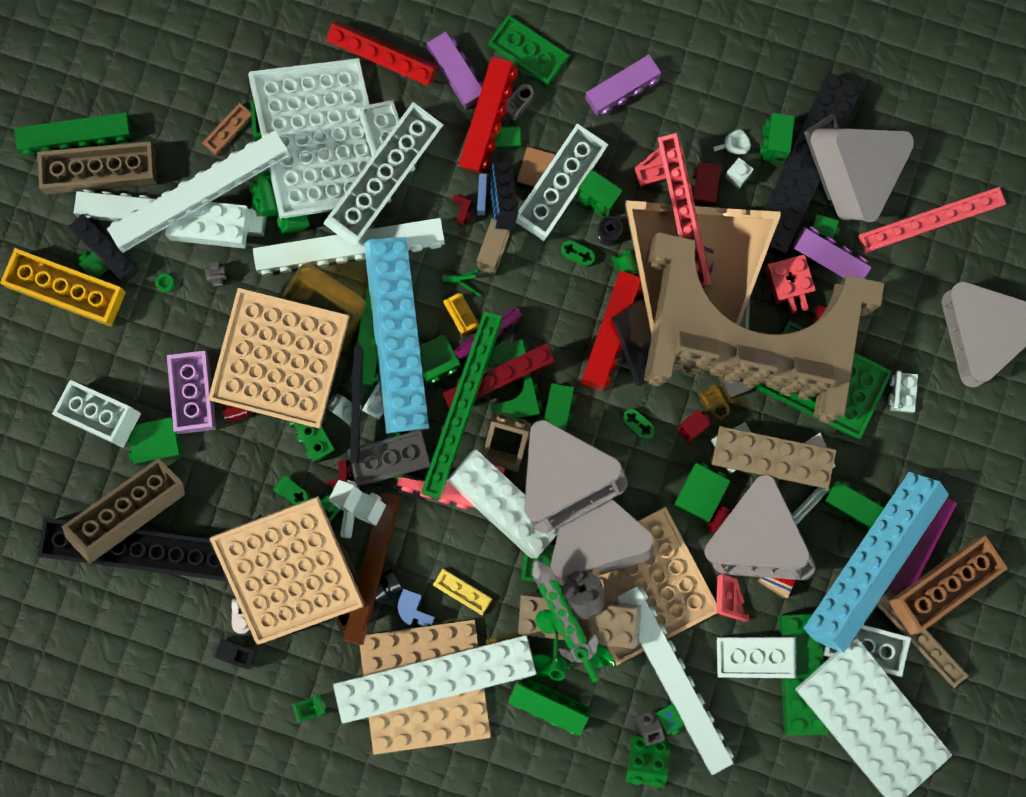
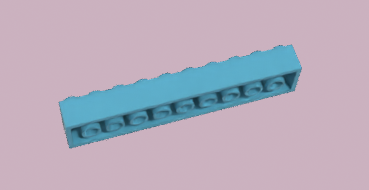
M407 237L370 239L364 243L386 434L428 429Z
M908 472L805 625L804 629L814 641L845 653L949 496L940 481Z

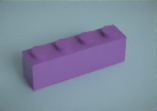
M444 32L427 42V48L467 110L477 104L483 84L481 81L478 83L476 80L474 69L471 66H467L465 62L467 59L462 51L459 52L457 50V43L453 36L449 37L447 32Z
M647 55L586 92L585 99L597 117L601 114L604 116L617 104L621 106L626 103L627 98L632 95L637 96L641 94L645 87L656 85L659 82L661 72L650 55Z
M812 226L809 229L803 227L792 244L794 249L843 278L849 275L864 279L871 269L867 264V259L860 255L856 258L851 255L852 250L845 246L841 248L836 246V241L828 236L824 239L819 236L820 231Z

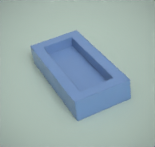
M479 174L477 214L485 216L487 174Z

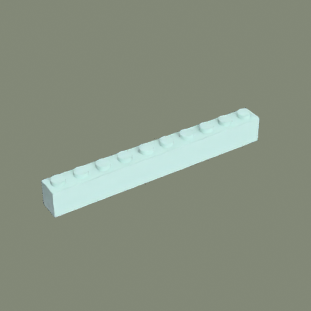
M276 130L267 132L260 140L248 143L241 151H235L227 159L215 162L210 169L198 172L193 179L181 182L174 190H168L160 198L148 201L143 208L131 211L126 218L114 221L107 230L123 253L288 157L289 152Z
M92 190L77 191L73 213L77 217L83 213L88 219L114 222L126 218L131 211L139 210L148 201L156 199H150L149 196L140 195L137 198L125 193L117 196L105 191L102 194L95 193ZM251 207L249 209L250 217L247 235L264 237L267 216L257 217L256 211Z
M441 218L366 230L355 246L339 235L253 248L256 271L258 274H262V276L273 275V272L278 271L280 273H289L292 269L296 268L307 270L310 269V266L315 265L325 267L333 262L344 264L351 259L356 261L366 260L364 243L370 239L407 237L408 250L412 252L421 251L425 247H430L431 249L440 248L441 245L445 244Z
M635 586L617 596L616 599L618 603L642 605L639 642L679 713L709 772L714 775L734 764L731 760L734 756L729 747H724L722 743L724 737L720 730H715L712 725L715 721L709 711L705 712L702 706L705 702L700 693L696 695L693 689L695 684L691 676L687 677L683 670L686 667L681 658H676L674 654L676 648L672 641H667L664 636L667 632L662 623H657L655 619L657 613L652 605L648 606L645 600L648 597L644 589H639L638 586Z

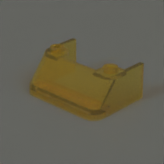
M303 264L299 267L280 298L291 301L295 297L298 300L306 301L316 292L345 311L344 314L349 315L350 318L341 349L343 351L359 327L366 306L365 300L314 265Z

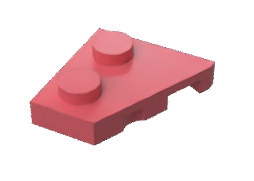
M660 147L635 167L640 187L667 180Z
M724 574L718 575L716 613L743 622L750 621L749 614L745 615L742 603L745 602L740 592L738 580Z

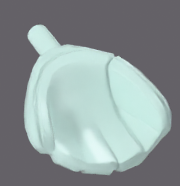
M737 129L726 136L725 144L713 148L714 151L726 148L727 152L733 154H746L750 150L751 143L744 131Z

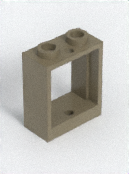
M493 218L490 221L477 258V269L496 275L510 230L495 229Z
M494 413L483 456L491 464L518 472L531 423H527L523 419L510 418L505 414ZM495 427L523 435L518 456L490 448Z

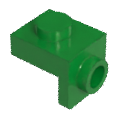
M86 250L78 257L77 263L94 278L98 279L109 269L92 250Z
M320 695L292 704L297 723L325 714V703L320 698Z

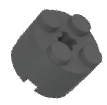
M575 571L565 581L563 595L576 618L588 619L589 616L594 614L596 616L604 609L605 595L600 577L588 572Z

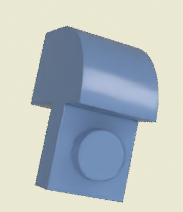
M403 589L398 602V612L402 620L412 625L415 618L418 619L417 624L425 627L428 624L433 625L435 617L417 611L423 596Z

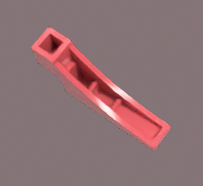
M492 464L502 474L504 473L505 468ZM399 478L397 486H401L402 491L413 493L414 490L420 492L421 497L431 499V497L421 494L425 481ZM448 482L441 500L438 499V502L449 504L450 502L457 503L456 507L465 510L468 507H474Z

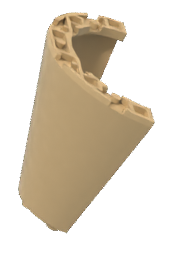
M626 200L625 207L652 335L664 269L655 270L650 268L649 265H645L649 242L657 232L679 237L672 204ZM695 206L703 246L714 250L713 254L705 251L708 269L712 262L713 269L710 275L712 285L705 286L704 292L718 311L730 321L739 325L778 224L780 212Z

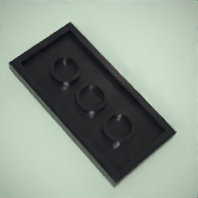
M636 300L611 317L636 386H641L647 382L644 381L652 335L643 300Z

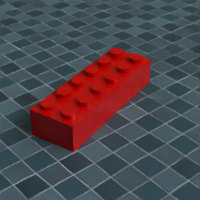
M623 271L619 272L581 385L602 392L604 387L608 388L613 375L609 373L610 369H615L619 357L615 354L616 352H621L622 349L611 317L635 302V298L639 299L642 291L640 277Z

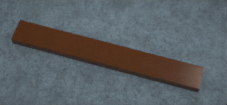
M381 492V501L386 504V507L377 525L372 527L357 584L365 605L350 611L343 638L345 643L364 644L401 499L399 494Z

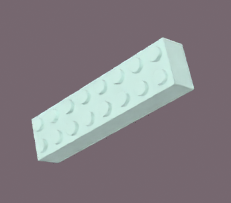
M412 102L323 224L355 246L442 128L443 124Z

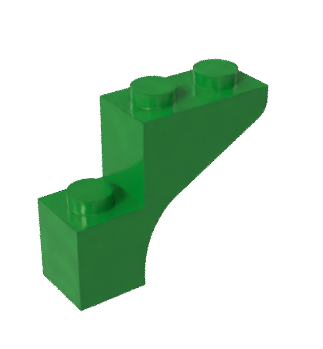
M257 174L249 181V191L253 197L252 205L257 217L278 216L277 224L280 227L281 234L299 233L309 227L307 215L280 219L273 187L264 175Z

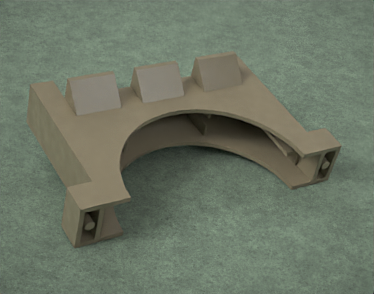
M659 232L656 233L649 242L645 265H649L650 268L655 270L663 268L664 272L644 381H649V384L653 386H660L671 378L672 371L684 370L687 371V374L696 376L705 370L710 371L711 375L719 376L720 379H724V382L730 384L739 382L743 383L744 387L754 388V386L760 383H765L767 387L780 391L781 395H798V398L803 400H810V398L817 395L813 417L818 418L823 423H831V421L837 420L845 414L860 315L866 316L881 306L884 283L846 275L844 285H834L833 294L827 308L812 326L790 334L769 335L757 333L730 321L708 299L696 271L695 240Z

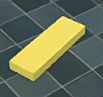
M442 569L433 586L482 616L493 600L445 569Z

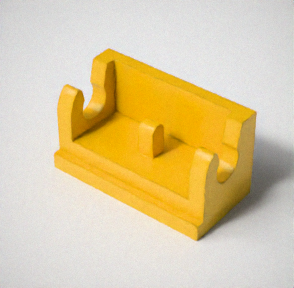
M458 293L443 301L462 337L478 329L479 323L462 294Z

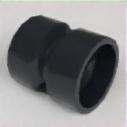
M614 216L604 217L600 221L597 237L603 245L613 246L620 241L623 231L621 221Z
M392 568L383 572L375 597L379 603L388 599L389 594L395 595L403 590Z

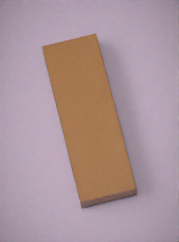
M239 103L202 144L215 156H218L251 121V111Z

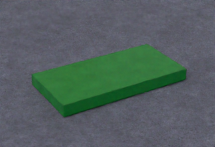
M509 14L487 43V46L547 86H549L569 58V54Z

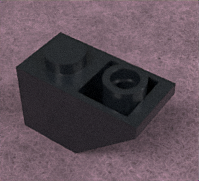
M220 639L214 658L249 670L253 668L258 650Z

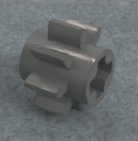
M219 262L209 263L210 267L205 268L207 282H212L214 286L223 285L222 280L227 279L225 265L220 266Z

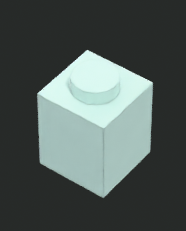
M738 158L727 171L725 179L740 189L751 176L754 169Z

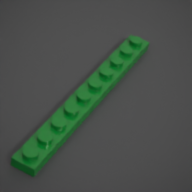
M483 312L421 491L423 495L439 500L442 498L503 321V317L500 315Z

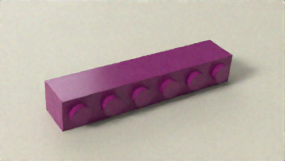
M949 498L945 500L888 586L895 595H898L918 580L957 504Z

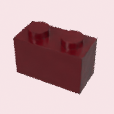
M699 162L697 168H693L692 179H695L694 186H691L694 204L714 207L721 165Z
M697 409L681 422L676 429L690 443L710 425L708 422L710 419L704 411L700 412Z

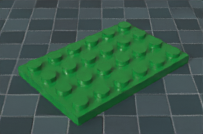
M788 321L782 334L798 332L805 328ZM854 353L845 414L837 420L825 424L860 440L893 371ZM760 383L755 388L811 417L814 416L817 395L810 398V400H803L798 398V395H781L780 391L767 387L765 383Z

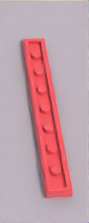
M1000 187L868 231L857 237L865 254L1005 206L1006 202Z

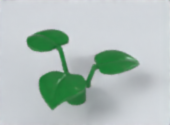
M540 610L536 614V625L544 633L554 632V656L552 659L547 654L533 655L537 674L531 676V679L551 677L554 680H562L566 670H570L574 662L570 661L567 663L563 656H557L558 631L560 632L551 610ZM598 644L596 652L590 658L594 668L614 666L615 661L612 654L604 646Z

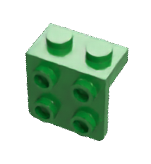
M441 335L419 346L422 374L426 384H435L441 381L442 377L446 375L451 376L459 372L458 369L461 368V364L445 335Z
M632 736L625 782H630L634 785H650L654 788L665 787L668 778L670 742L663 740L646 746L643 737Z

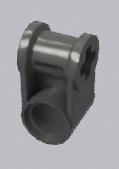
M523 84L508 98L506 112L512 116V120H517L533 102V88L528 84ZM523 92L530 93L528 98H522L520 95Z

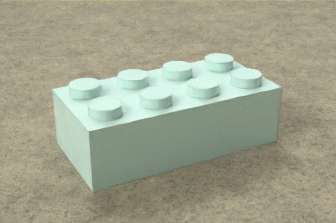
M209 202L166 227L165 235L170 241L245 248L250 211L244 205Z
M72 380L69 381L52 413L61 420L122 448L141 415L140 412L132 407Z
M862 625L855 637L858 638L885 673L902 677L911 638ZM823 645V656L830 658L837 652V650Z

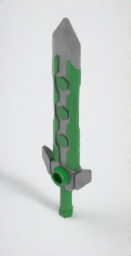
M535 560L532 576L568 648H559V651L564 658L572 662L574 660L577 663L583 662L591 682L594 683L600 679V676L596 672L590 658L596 652L598 639L593 634L589 642L587 641L551 567Z

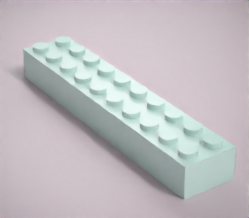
M526 635L336 683L333 686L343 724L533 676L537 673L528 636Z

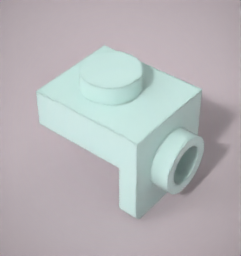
M337 393L330 398L326 409L347 424H350L352 402Z

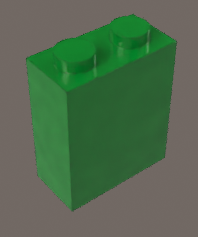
M172 417L136 424L127 440L131 451H128L130 462H133L136 466L150 464L158 458L161 461L183 457L179 434L174 432Z
M700 462L699 464H694L673 506L705 523H709L730 480L727 479L728 476L719 471L715 473L709 470L710 467Z

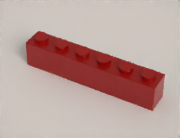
M341 21L331 24L326 39L327 42L426 86L433 83L439 65Z
M491 57L458 166L465 170L485 174L490 166V156L496 146V136L501 130L502 116L506 114V103L508 98L511 97L512 84L518 75V67L511 61Z

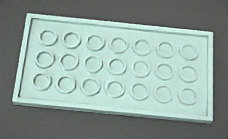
M854 637L845 653L837 651L795 689L883 797H907L952 756L856 637Z

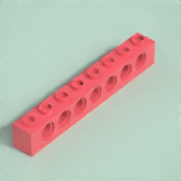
M675 133L659 137L658 142L679 237L696 241L695 265L702 287L712 285L680 136Z

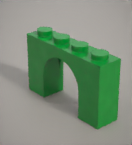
M522 339L495 345L486 370L494 369L529 352L528 344L524 345ZM531 375L523 377L524 387L518 397L510 401L490 405L492 416L494 413L505 414L510 418L523 420L540 416L539 411L543 410L540 399H536L535 392H538L536 381H532Z

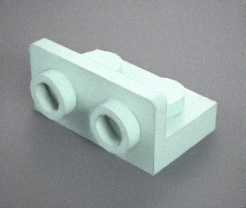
M897 370L891 375L890 386H892V394H889L888 405H891L890 411L915 412L918 374L901 373V371Z

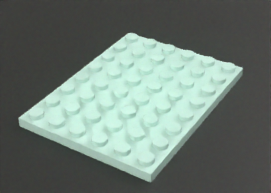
M359 58L250 71L248 76L261 135L263 136L267 132L276 130L289 152L288 157L269 167L280 219L333 211L372 158L358 112L359 106L369 105Z

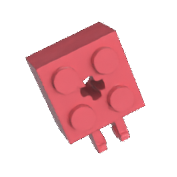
M805 255L768 264L765 272L774 302L779 304L787 301L791 313L794 314L797 313L794 299L799 298L801 308L804 311L808 310L805 296L812 295L816 290ZM791 277L794 281L791 283L790 280L787 281V278Z

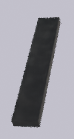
M354 347L350 444L351 464H358L360 460L364 353L362 347Z

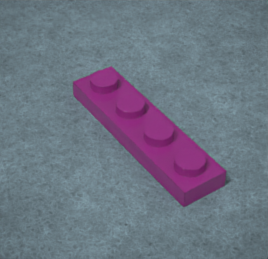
M514 307L502 315L503 321L497 336L504 332L503 329L508 325L513 326L519 321V317L522 314L517 308ZM475 335L453 350L457 358H468Z

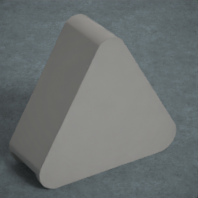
M829 128L814 130L811 135V144L836 213L840 219L864 220L865 222H874L878 219L913 149L914 141L909 132Z
M966 282L956 284L943 295L942 307L961 381L968 387H978L993 378L1026 347V301Z
M538 421L532 425L530 430L524 512L538 532L549 533L625 491L627 478L616 459L546 421Z
M768 475L760 476L755 480L705 547L706 558L713 563V567L717 572L726 575L806 580L813 576L816 569L815 562L774 479Z
M610 499L559 527L550 567L558 583L563 586L565 581L575 571L588 572L599 576L645 562L653 555L652 535L614 500Z

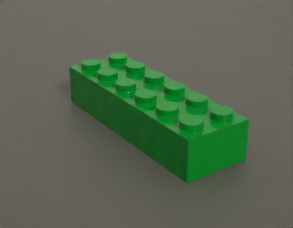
M813 614L778 616L779 638H796L797 678H781L784 735L787 736L828 734L827 727L795 690L824 664L823 645L814 641L804 629Z

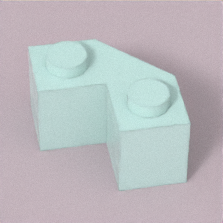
M338 480L328 501L337 508L355 515L354 517L376 526L386 507V504L381 501V497L374 493L368 495L361 492L357 488L358 485L350 480L346 482Z

